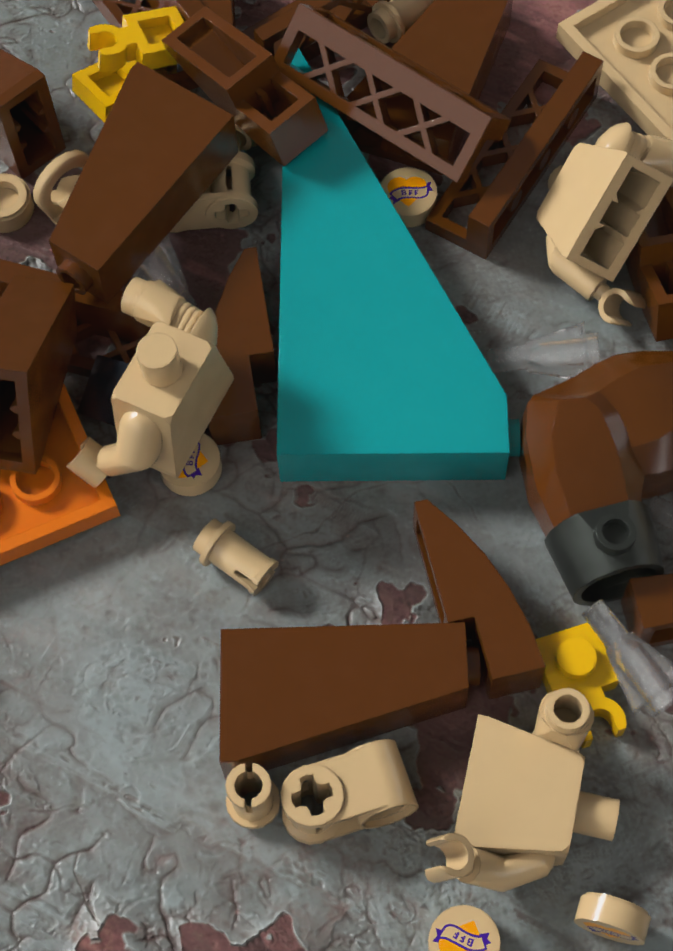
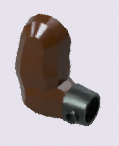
M636 351L613 355L594 364L575 377L533 395L527 403L520 423L519 455L527 499L546 536L544 539L546 548L573 602L576 604L597 606L622 599L629 579L664 574V566L649 505L642 501L661 497L673 491V351Z

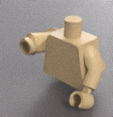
M627 122L610 127L598 138L595 145L580 142L572 149L564 165L555 168L548 179L549 191L537 210L536 219L547 233V259L552 273L589 302L594 298L598 300L599 314L605 322L631 327L632 324L620 315V304L625 300L634 307L645 309V299L636 291L611 288L606 283L608 280L611 282L615 280L667 190L673 186V141L663 137L634 132L631 125Z
M135 277L129 282L122 296V313L134 317L136 321L150 327V330L138 342L134 357L113 390L111 403L117 443L102 446L89 436L81 444L80 452L66 466L92 487H97L106 476H118L143 471L148 468H153L178 479L234 381L232 372L216 347L218 322L211 308H207L204 312L199 310V308L187 302L181 294L160 279L146 281Z
M562 688L547 693L541 700L533 733L521 730L489 716L478 714L454 833H447L426 841L427 846H435L443 851L446 857V866L425 869L427 880L432 883H440L457 878L462 883L497 892H505L548 876L554 866L563 865L569 853L572 833L608 841L613 840L618 821L620 800L580 791L585 756L579 753L594 722V710L581 692L572 688Z

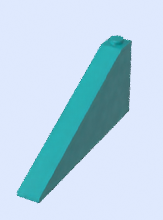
M298 48L291 64L306 73L312 71ZM315 96L328 131L287 165H282L277 462L280 482L505 480L509 457H519L520 421L519 419H508L507 394L336 109Z

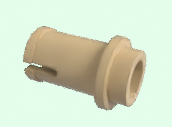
M434 0L378 1L372 7V13L367 17L368 27L375 39L383 44L388 42L396 43Z
M216 518L211 520L200 532L193 545V550L200 554L199 562L204 566L212 563L248 589L250 594L256 596L268 584L279 562L274 558H270L235 533L236 526L231 521L221 523Z
M246 763L240 764L231 770L225 784L227 793L225 801L227 812L232 820L241 827L248 829L263 828L271 823L279 813L281 800L279 790L270 779L267 771L255 763H252V772H247ZM250 792H259L258 796L252 798L251 806H247L244 796Z

